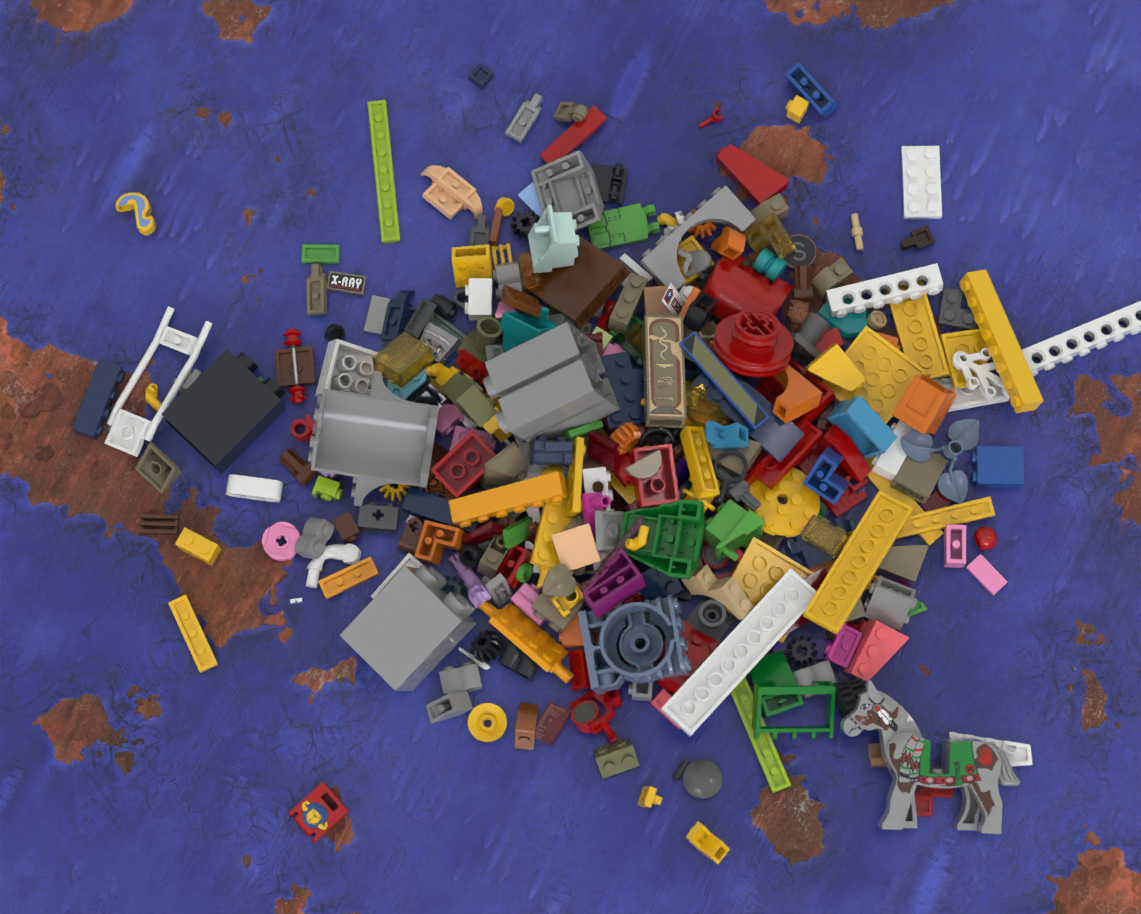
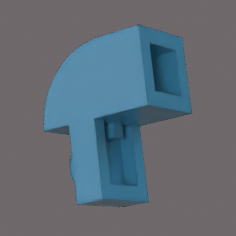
M714 421L706 422V441L712 443L713 449L737 450L749 446L747 427L737 422L726 426Z

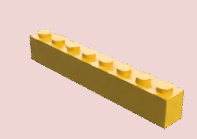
M986 269L967 272L959 282L960 287L974 315V320L981 331V336L987 345L989 355L994 361L996 371L1003 382V387L1010 398V403L1016 413L1036 410L1044 400Z

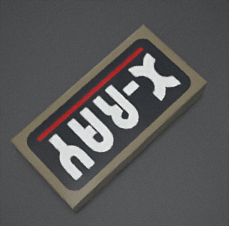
M329 271L327 291L364 296L367 276Z

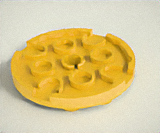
M793 467L772 490L758 479L750 486L749 492L761 502L760 507L753 512L765 521L764 532L773 536L776 534L794 537L807 531L815 522L820 510V497L802 484L807 477L802 471ZM777 497L786 498V504L779 503ZM744 503L745 510L749 512L751 509Z

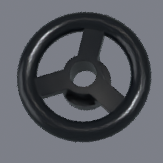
M651 427L641 435L638 448L644 447L645 442L649 446H656L654 443L659 441L658 445H664L671 441L673 449L677 445L676 437L666 427ZM655 432L665 433L667 436L662 437L659 433Z

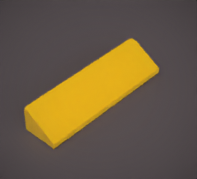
M685 426L680 432V438L696 499L719 495L720 491L703 427Z

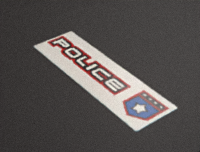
M670 283L662 298V302L671 314L678 316L685 301L672 283Z

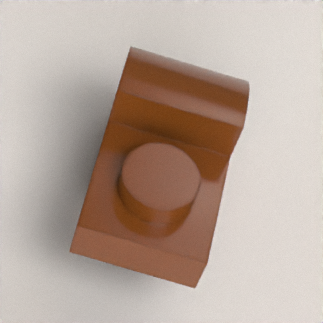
M519 703L514 748L534 750L539 705Z

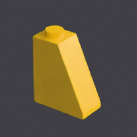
M832 344L804 368L807 372L849 392L858 391L863 387V382L866 380L838 344Z

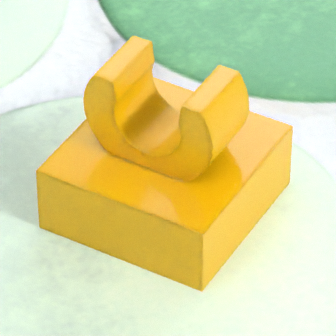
M643 786L637 805L644 808H651L652 804L661 805L662 797L655 795L656 788Z

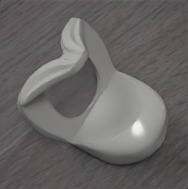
M682 248L677 249L679 255L686 258L683 264V272L686 277L703 273L712 264V258L707 251L696 250L686 252Z

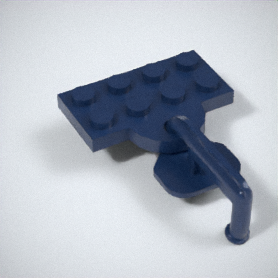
M628 351L600 356L606 371L600 377L601 379H609L620 410L605 417L608 431L618 429L620 425L626 422H632L636 426L645 425V413L641 405V400L644 398V370L632 368ZM702 370L686 371L685 382L691 381L692 383Z

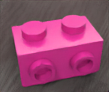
M845 623L838 635L832 633L835 637L832 643L828 642L824 650L826 654L825 659L847 669L863 633L847 626V623Z

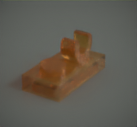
M530 251L518 254L517 260L522 288L525 290L542 285L540 273H534Z

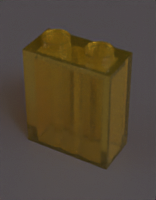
M402 332L372 357L374 371L382 372V376L402 388L433 362L432 348L408 333Z

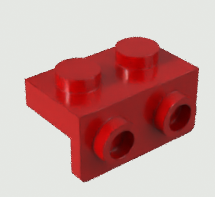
M465 349L460 350L455 365L484 385L483 379L489 376L486 365Z

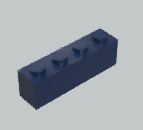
M99 360L72 427L76 434L96 441L103 434V424L105 419H108L111 414L110 406L112 401L116 400L118 386L123 383L125 373L121 366Z
M415 486V488L409 487L401 507L402 512L424 520L460 528L466 533L479 527L480 523L478 521L472 522L471 526L463 528L452 522L449 500L444 499L443 495L435 492L433 494L426 493L425 489Z

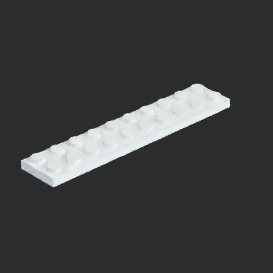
M790 568L661 708V711L685 733L691 736L804 613L817 591Z

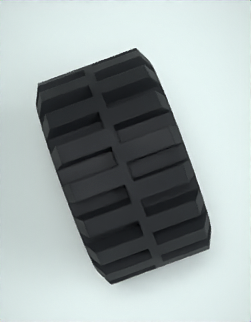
M858 677L834 684L836 686L835 701L841 719L856 707L857 695L865 691V686Z

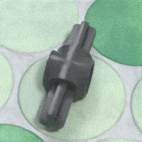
M718 467L720 475L724 478H737L736 476L732 477L722 467ZM744 479L739 483L729 484L726 494L733 501H742L752 511H756L761 505V502L749 492L750 486Z

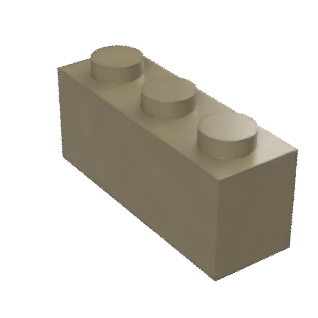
M630 273L609 318L608 329L626 335L642 301L644 287H647L648 278Z

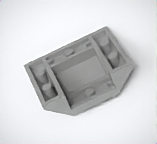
M580 150L531 171L542 212L545 211L548 205H552L553 212H571L572 219L576 220L577 230L601 221L604 205L593 169Z

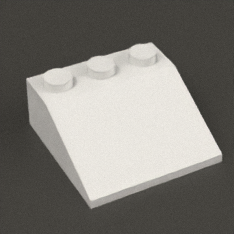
M339 339L328 342L315 396H322L323 388L366 395L367 390H369V378H373L374 371L382 372L383 380L388 359L387 355Z

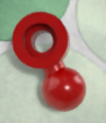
M607 301L604 304L603 310L605 314H602L597 321V327L607 333H610L608 324L616 305L614 301Z

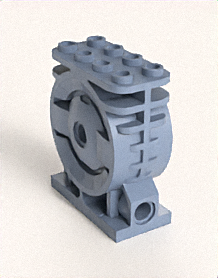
M668 595L666 598L657 597L656 600L650 601L647 599L645 602L628 603L618 607L611 614L606 612L598 618L594 616L592 611H578L590 685L597 695L619 689L625 680L634 683H650L659 679L665 680L668 677L675 678L678 675H689V671L692 670V664L686 655V651H689L687 640H685L682 632H685L683 620L679 617V613H682L677 597L674 598L673 595ZM646 614L650 615L651 622L657 624L663 630L667 639L666 653L656 667L655 663L660 659L664 651V640L659 630L647 623ZM626 618H628L629 627H627V628L624 630V632L622 633V635H621V637H620L619 649H620V652H621V655L623 656V658H624L629 664H631V665L637 667V672H638V673H634V670H633L632 668L626 666V665L621 661V659H620V657H619V655H618V651H617L618 638H619L621 632L623 631V629L626 627V622H625V619H626ZM600 632V645L597 646L595 633ZM639 641H646V645L644 648H637V643ZM602 656L611 668L601 670L600 658Z

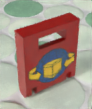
M322 782L288 814L292 817L298 813L293 820L309 838L315 833L316 836L311 841L316 843L350 811L325 782ZM327 793L339 806L335 811L322 799Z

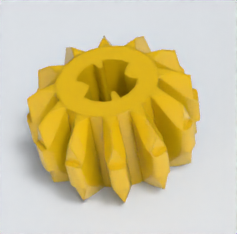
M393 484L382 485L383 487L380 488V492L385 493V499L391 496L392 502L395 501V497L402 501L401 495L403 494L406 497L407 491L411 486L398 484V488L394 489Z

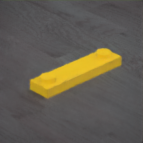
M576 437L572 440V464L569 465L567 517H574L582 510L583 456L586 452V445H584V438Z
M187 595L169 602L168 604L199 672L202 673L217 666L218 662Z

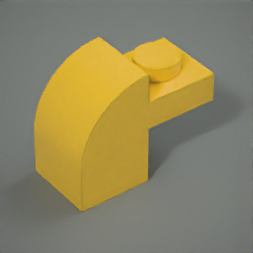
M699 821L686 835L689 843L716 864H719L730 850L722 840L713 835Z

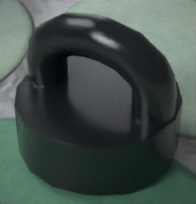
M331 324L327 327L324 338L329 342L335 339L343 340L345 335L343 327L338 324Z

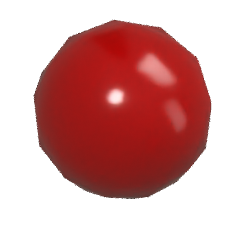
M985 526L975 531L974 540L977 547L985 551L991 550L996 546L998 536L995 530Z

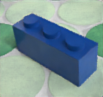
M800 62L785 74L824 117L827 118L839 106L838 102Z

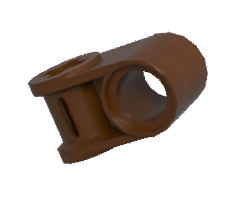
M411 518L408 520L403 535L400 538L398 550L415 555L424 520L421 518ZM417 523V525L420 526V529L415 530V528L412 527V524Z

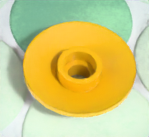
M483 703L476 706L468 717L470 733L474 738L482 742L498 740L504 734L507 727V718L504 711L492 703ZM486 720L491 721L490 727L484 726Z

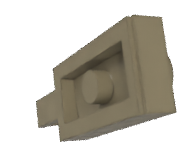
M319 263L311 264V275H309V278H306L307 315L310 317L327 314L326 273H324L323 266Z

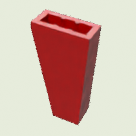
M731 144L727 148L722 147L717 152L716 163L756 206L778 193L781 194L789 186V180Z

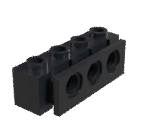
M430 376L405 400L436 405L440 409L446 403L447 395L440 389L442 386Z

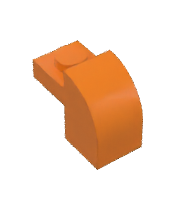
M726 226L723 228L722 234L712 242L711 249L735 260L744 252L746 236Z

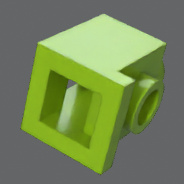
M318 475L312 495L314 498H318V495H320L321 499L331 502V499L337 501L341 499L343 489H341L342 486L339 482Z

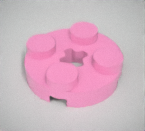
M277 522L265 530L262 537V545L265 552L272 559L277 561L291 560L297 554L294 548L300 534L292 524ZM285 537L287 543L279 546L277 539Z

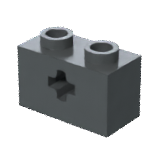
M365 502L359 509L358 529L360 531L397 534L400 516L399 507L389 503L384 504V506H378L375 502ZM378 514H382L380 520L377 521L376 517H378Z

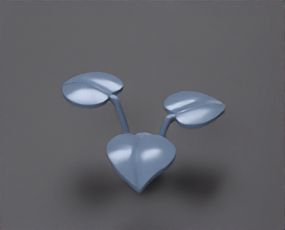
M963 419L954 422L947 432L948 438L952 441L945 446L931 448L933 440L929 433L923 435L914 430L902 436L901 446L910 459L916 462H925L930 458V451L936 452L943 450L947 458L952 459L948 469L949 473H943L939 477L937 486L939 492L945 498L958 504L962 503L967 495L968 480L963 471L955 470L952 472V468L957 460L956 456L961 454L963 450H971L977 445L979 439V420Z

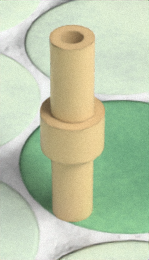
M854 213L851 214L853 227L851 233L855 239L856 251H863V230L860 227L858 214Z

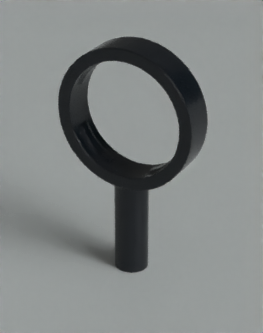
M735 450L722 452L714 463L715 474L722 481L719 488L720 494L715 499V502L718 504L723 503L729 484L739 483L748 472L745 456ZM735 455L742 459L745 468L739 477L727 479L720 475L718 464L725 456Z

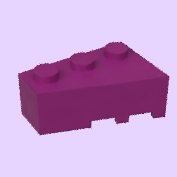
M621 548L618 551V555L612 562L609 561L606 569L592 581L582 595L589 609L598 618L645 588L646 584L641 573Z

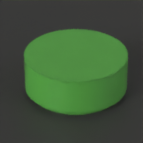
M523 563L517 571L516 579L526 583L532 576L533 567Z

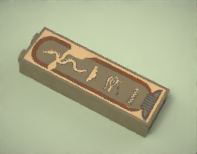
M645 315L642 324L645 427L684 428L687 419L684 350L679 345L684 340L683 317L676 315Z

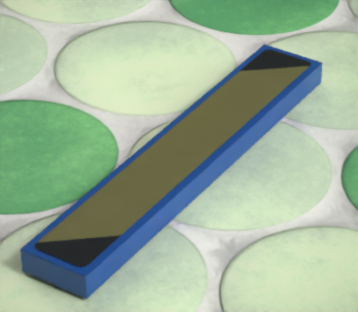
M695 332L679 343L680 347L754 431L770 419V416Z

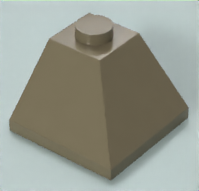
M514 442L484 464L483 482L485 484L508 485L526 479L528 465Z

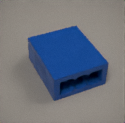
M977 446L974 452H972L971 462L975 463V471H972V482H975V488L1023 487V446Z

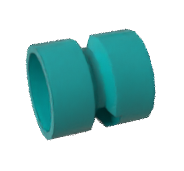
M765 248L755 260L752 268L759 273L765 272V277L774 282L781 276L788 262L780 257L775 258V254Z

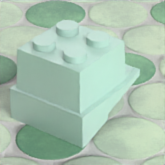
M548 205L538 223H534L528 234L534 273L552 272V268L574 265L575 258H578L577 246H579V235H575L577 224L576 220L572 219L571 212H553L552 205Z

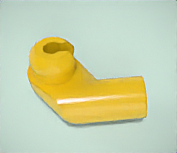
M661 213L657 217L659 225L666 224L667 226L674 227L678 224L677 220L667 213Z
M435 363L432 366H427V376H438L444 365L442 363Z
M151 383L146 388L145 401L158 411L162 405L157 399L158 386Z
M640 525L638 536L633 539H627L625 547L630 551H636L643 547L647 542L649 527Z

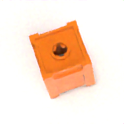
M920 374V376L914 375L892 416L923 435L928 433L935 434L957 397V394L954 393L955 389L950 391L930 378L931 374H927V376H924V374Z

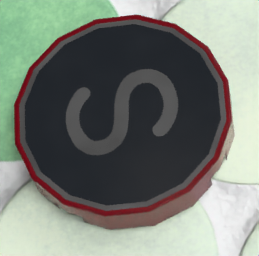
M804 234L790 235L780 246V258L788 262L787 267L793 271L794 266L812 265L817 258L816 244L810 237Z

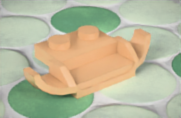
M431 165L421 172V176L426 175L432 179V185L423 193L422 197L450 220L462 208L465 211L470 209L476 220L479 215L483 214L482 203L476 189L452 169Z

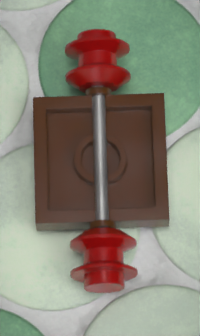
M288 329L283 333V337L287 338L283 343L290 348L274 350L277 383L281 388L292 387L288 390V393L292 394L289 401L298 405L303 404L308 399L303 394L307 391L303 386L316 384L314 353L312 346L297 347L302 343V340L298 339V336L302 335V333L297 329Z

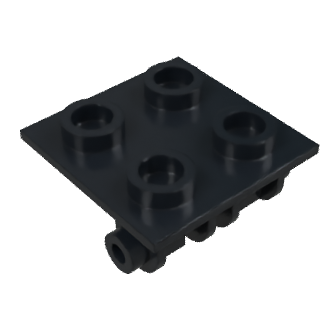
M591 163L602 201L623 204L628 169L623 168L622 164L616 163L615 166Z

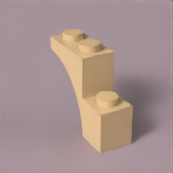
M707 564L698 566L690 580L681 579L691 595H704L717 600L727 607L738 620L744 619L754 608L733 576L717 580Z

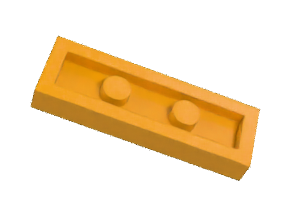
M370 556L318 582L326 599H329L378 576L379 573Z

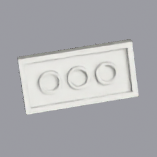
M902 146L904 219H941L942 200L939 146Z

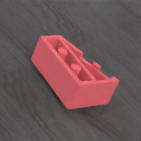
M868 619L847 669L843 671L865 682L870 680L909 639V637L872 619Z

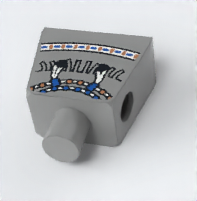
M428 322L417 347L418 351L425 354L419 365L423 367L431 366L434 360L444 364L462 341Z

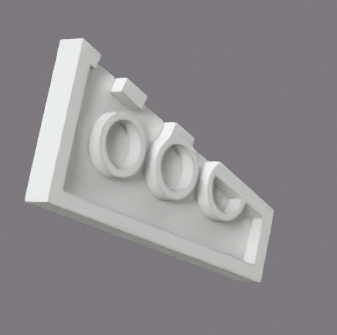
M950 378L934 379L935 382L950 391L953 389ZM987 380L989 386L994 387L996 390V394L992 399H986L983 396L980 383L974 390H970L967 387L955 389L954 393L957 394V397L948 412L1009 401V398L1002 393V387Z
M948 732L949 738H976L996 745L1005 753L1011 767L1033 765L1031 746L1029 744Z

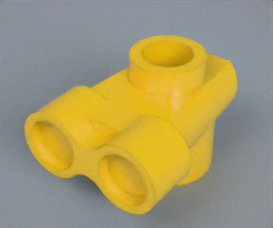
M576 585L573 592L577 594L575 600L571 599V595L567 597L553 596L551 598V601L564 618L584 598L583 592L578 585Z

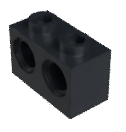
M702 291L689 305L683 325L687 326L689 330L699 333L712 319L719 300Z

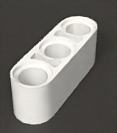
M231 474L228 476L225 494L231 497L280 502L283 482Z

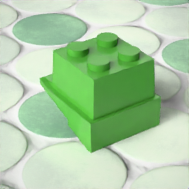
M729 499L726 504L723 502L718 507L716 516L714 518L710 517L705 523L704 540L715 548L714 561L716 562L726 556L735 562L739 555L734 550L740 547H747L752 537L759 539L763 535L765 521L753 511L749 510L748 512Z

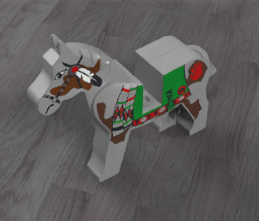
M866 680L865 691L857 695L856 707L842 719L840 727L844 734L851 737L859 735L863 729L873 730L878 728L881 754L893 780L886 798V809L878 821V827L887 830L918 828L914 794L917 785L932 788L960 787L962 804L957 817L953 821V828L956 830L1001 834L1003 803L1000 798L998 783L1002 786H1018L1020 784L1005 753L996 745L976 738L942 739L941 769L930 766L931 741L922 738L915 721L900 704L885 693L876 690L872 681Z

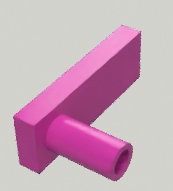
M602 492L581 494L584 525L590 523L596 542L595 511H604L603 507H608L611 504V499L607 495L602 496Z

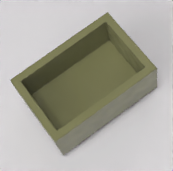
M456 373L440 387L461 413L480 428L498 412L494 408L496 405L494 401L483 393L484 390L478 383L474 382L471 378L469 379L465 374L461 376L459 373Z

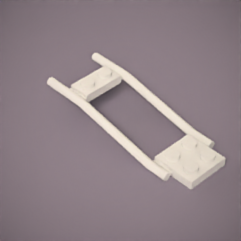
M169 306L152 343L115 403L106 423L112 427L105 444L135 457H138L145 440L152 441L156 429L163 418L162 413L170 406L192 369L212 326V323L205 321L198 338L168 327L175 310ZM161 344L187 354L190 357L152 421H149L121 408L157 347Z

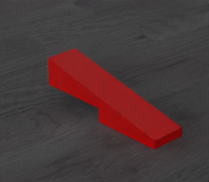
M595 106L591 107L587 111L588 114L585 120L575 122L542 152L540 157L548 164L573 153L608 118Z

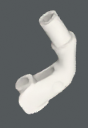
M348 543L346 545L332 544L325 546L322 556L319 559H312L307 566L306 587L317 588L319 573L322 572L325 560L336 559L343 561L344 564L353 565L360 561V549L356 545Z

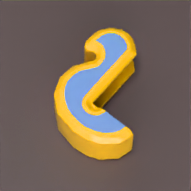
M130 192L118 198L115 204L117 212L134 209L139 232L143 235H151L156 229V222L151 215V205L146 196L141 193Z

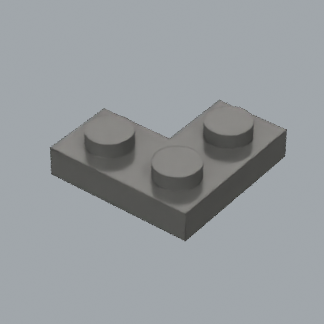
M944 287L938 319L939 326L962 330L976 329L977 323L974 320L972 311L960 309L962 290Z

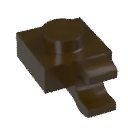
M925 226L911 231V237L901 240L899 246L902 251H906L913 246L918 251L934 245L935 240L929 226Z

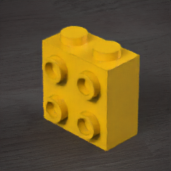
M490 244L452 247V266L456 288H465V284H469V278H492V284L494 285Z

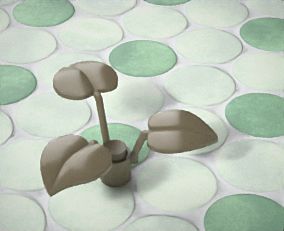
M574 516L565 531L584 525L583 518ZM608 563L602 566L601 572L585 570V566L569 571L564 564L554 565L545 576L542 594L567 597L575 590L576 580L574 577L581 574H598L600 576Z

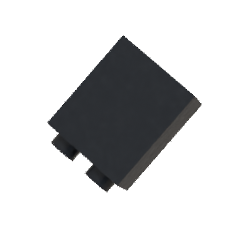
M226 350L162 413L167 424L220 474L286 410L280 399L285 394V391L271 377L262 383L253 374L259 367L244 352L235 357Z

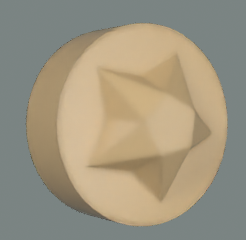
M874 310L868 315L867 322L871 328L880 330L886 325L887 319L884 313Z

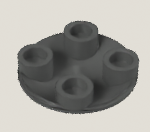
M705 759L696 760L685 769L683 784L687 792L693 797L708 799L720 790L722 773L715 763Z

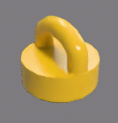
M507 197L500 198L496 203L494 211L496 208H500L503 210L502 216L511 215L515 207L513 200Z

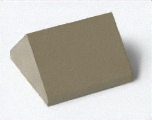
M152 442L148 444L135 468L161 494L183 474L180 468Z

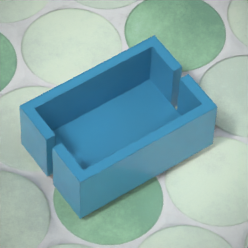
M860 395L839 402L827 416V419L833 425L836 424L851 438L864 459L885 453L897 438L893 429L883 422L880 415L873 411L868 402Z

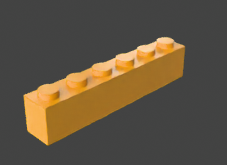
M557 471L456 498L448 502L452 522L463 528L471 526L472 522H487L491 517H506L508 513L513 511L521 513L526 511L528 507L540 508L547 502L558 503L563 501V498L568 497L564 474Z

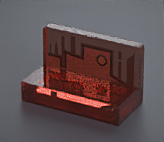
M550 702L537 723L535 738L551 747L569 718L571 711Z

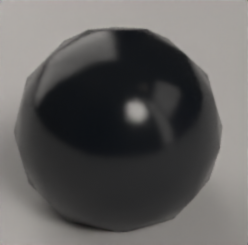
M473 543L464 545L459 551L460 562L469 568L478 566L483 556L482 549Z

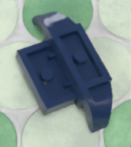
M413 290L399 292L387 306L380 339L382 340L384 351L391 362H400L399 348H403L404 345H418L423 334L422 330L417 338L404 331L417 307H412L409 303L410 296L415 295Z
M830 518L811 526L800 535L789 537L781 547V552L785 556H790L802 551L809 569L838 558L843 550L838 536L855 530V524L853 520Z

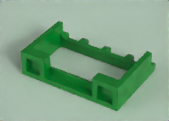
M754 681L752 715L754 738L759 739L760 733H772V739H777V733L791 732V739H796L797 732H810V738L815 739L816 732H828V739H832L836 686L832 681H812V686H777L774 681ZM827 694L825 726H760L762 695Z

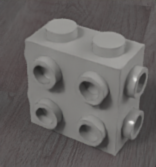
M879 576L877 583L873 582L870 588L871 598L867 597L863 608L866 609V616L864 617L877 620L892 629L901 631L903 624L907 625L910 619L909 609H914L917 598H914L916 590Z

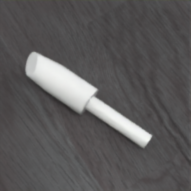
M459 647L458 650L471 658L472 662L482 669L488 670L491 668L489 664L481 663L472 654Z

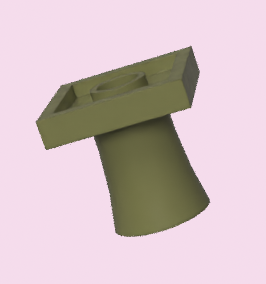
M491 316L480 318L477 321V325H475L459 347L457 354L460 353V350L465 349L485 364L487 361L485 346L503 344V339L499 337L503 331L500 329L501 322Z

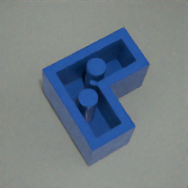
M827 447L802 484L835 505L850 484L834 473L844 457Z

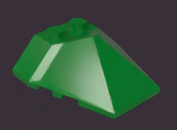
M683 499L674 503L660 504V506L624 512L618 551L622 548L628 556L670 577L690 580L699 564L705 530L703 502ZM640 525L649 527L647 542L643 547L636 551H630L625 547L627 539H633L638 536Z

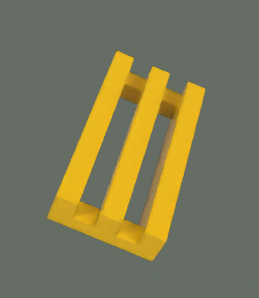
M510 243L491 246L495 269V264H498L496 251H500L501 264L505 263L503 250H507L508 260L513 262Z

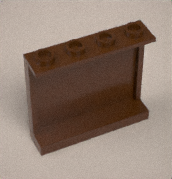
M579 236V246H577L578 258H575L574 265L552 268V272H542L530 284L527 290L531 296L540 299L570 319L574 326L581 330L629 276V272L623 263Z

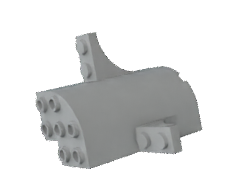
M374 371L373 378H369V390H367L366 395L323 388L322 396H318L316 407H319V409L316 408L314 420L317 423L313 425L312 434L315 436H311L310 447L313 451H309L308 462H312L311 470L353 476V483H356V486L352 487L351 497L355 498L354 506H362L365 496L373 489L382 485L406 484L427 488L439 406L411 402L396 396L385 386L382 380V372Z

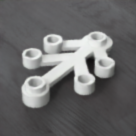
M983 348L980 352L969 355L963 351H958L953 355L952 364L956 369L962 370L968 389L974 390L980 383L983 396L986 399H992L996 394V390L994 387L989 386L988 379L1002 387V393L1009 398L1001 378L990 372L996 370L994 362L983 365L974 363V361L978 360L987 361L991 357L988 348ZM970 370H972L973 372H975L977 378H976V377H972V374H971V371H970Z

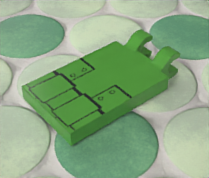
M639 203L603 211L601 221L588 226L591 243L601 250L648 241V235L660 233L659 222H653L649 225L647 222V217L656 215L655 205L652 204L641 208Z

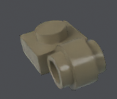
M560 102L553 118L556 121L570 122L571 119L576 122H582L588 114V108L582 104L576 105L574 102Z

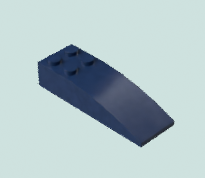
M728 369L770 416L767 422L754 431L709 378L701 372L690 385V394L728 424L737 422L747 427L749 440L761 443V449L778 463H781L805 435L792 421L788 423L783 422L772 412L774 408L772 403Z

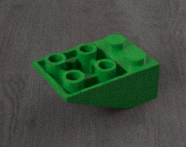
M783 650L764 656L749 672L753 686L754 681H774L777 686H798ZM801 694L762 695L761 708L764 717L768 718L800 707L804 702Z

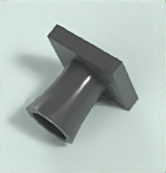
M808 312L797 333H790L794 343L792 353L802 362H812L821 352L814 345L830 328L829 323L821 316Z
M704 596L686 622L692 624L693 629L720 641L737 618L727 612L723 604L711 597ZM712 614L716 617L714 619H710L708 615Z

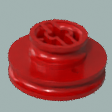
M746 309L738 314L724 318L717 325L712 349L717 358L731 371L750 377H768L782 372L788 366L794 343L790 332L780 324L777 317L761 309Z

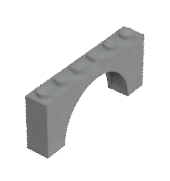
M724 186L722 189L718 187L711 193L713 197L709 201L704 199L697 206L699 209L695 213L691 211L683 218L685 222L682 225L676 224L669 231L671 234L667 238L661 237L655 243L657 245L656 248L653 250L649 248L642 254L643 259L640 263L660 286H667L668 289L670 283H672L675 289L678 290L685 284L686 280L682 276L677 264V248L681 237L690 228L701 223L716 222L725 224L742 233L756 220L727 186Z

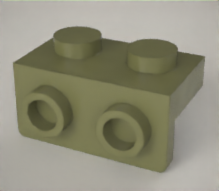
M630 738L619 739L608 746H599L593 751L602 779L640 766Z

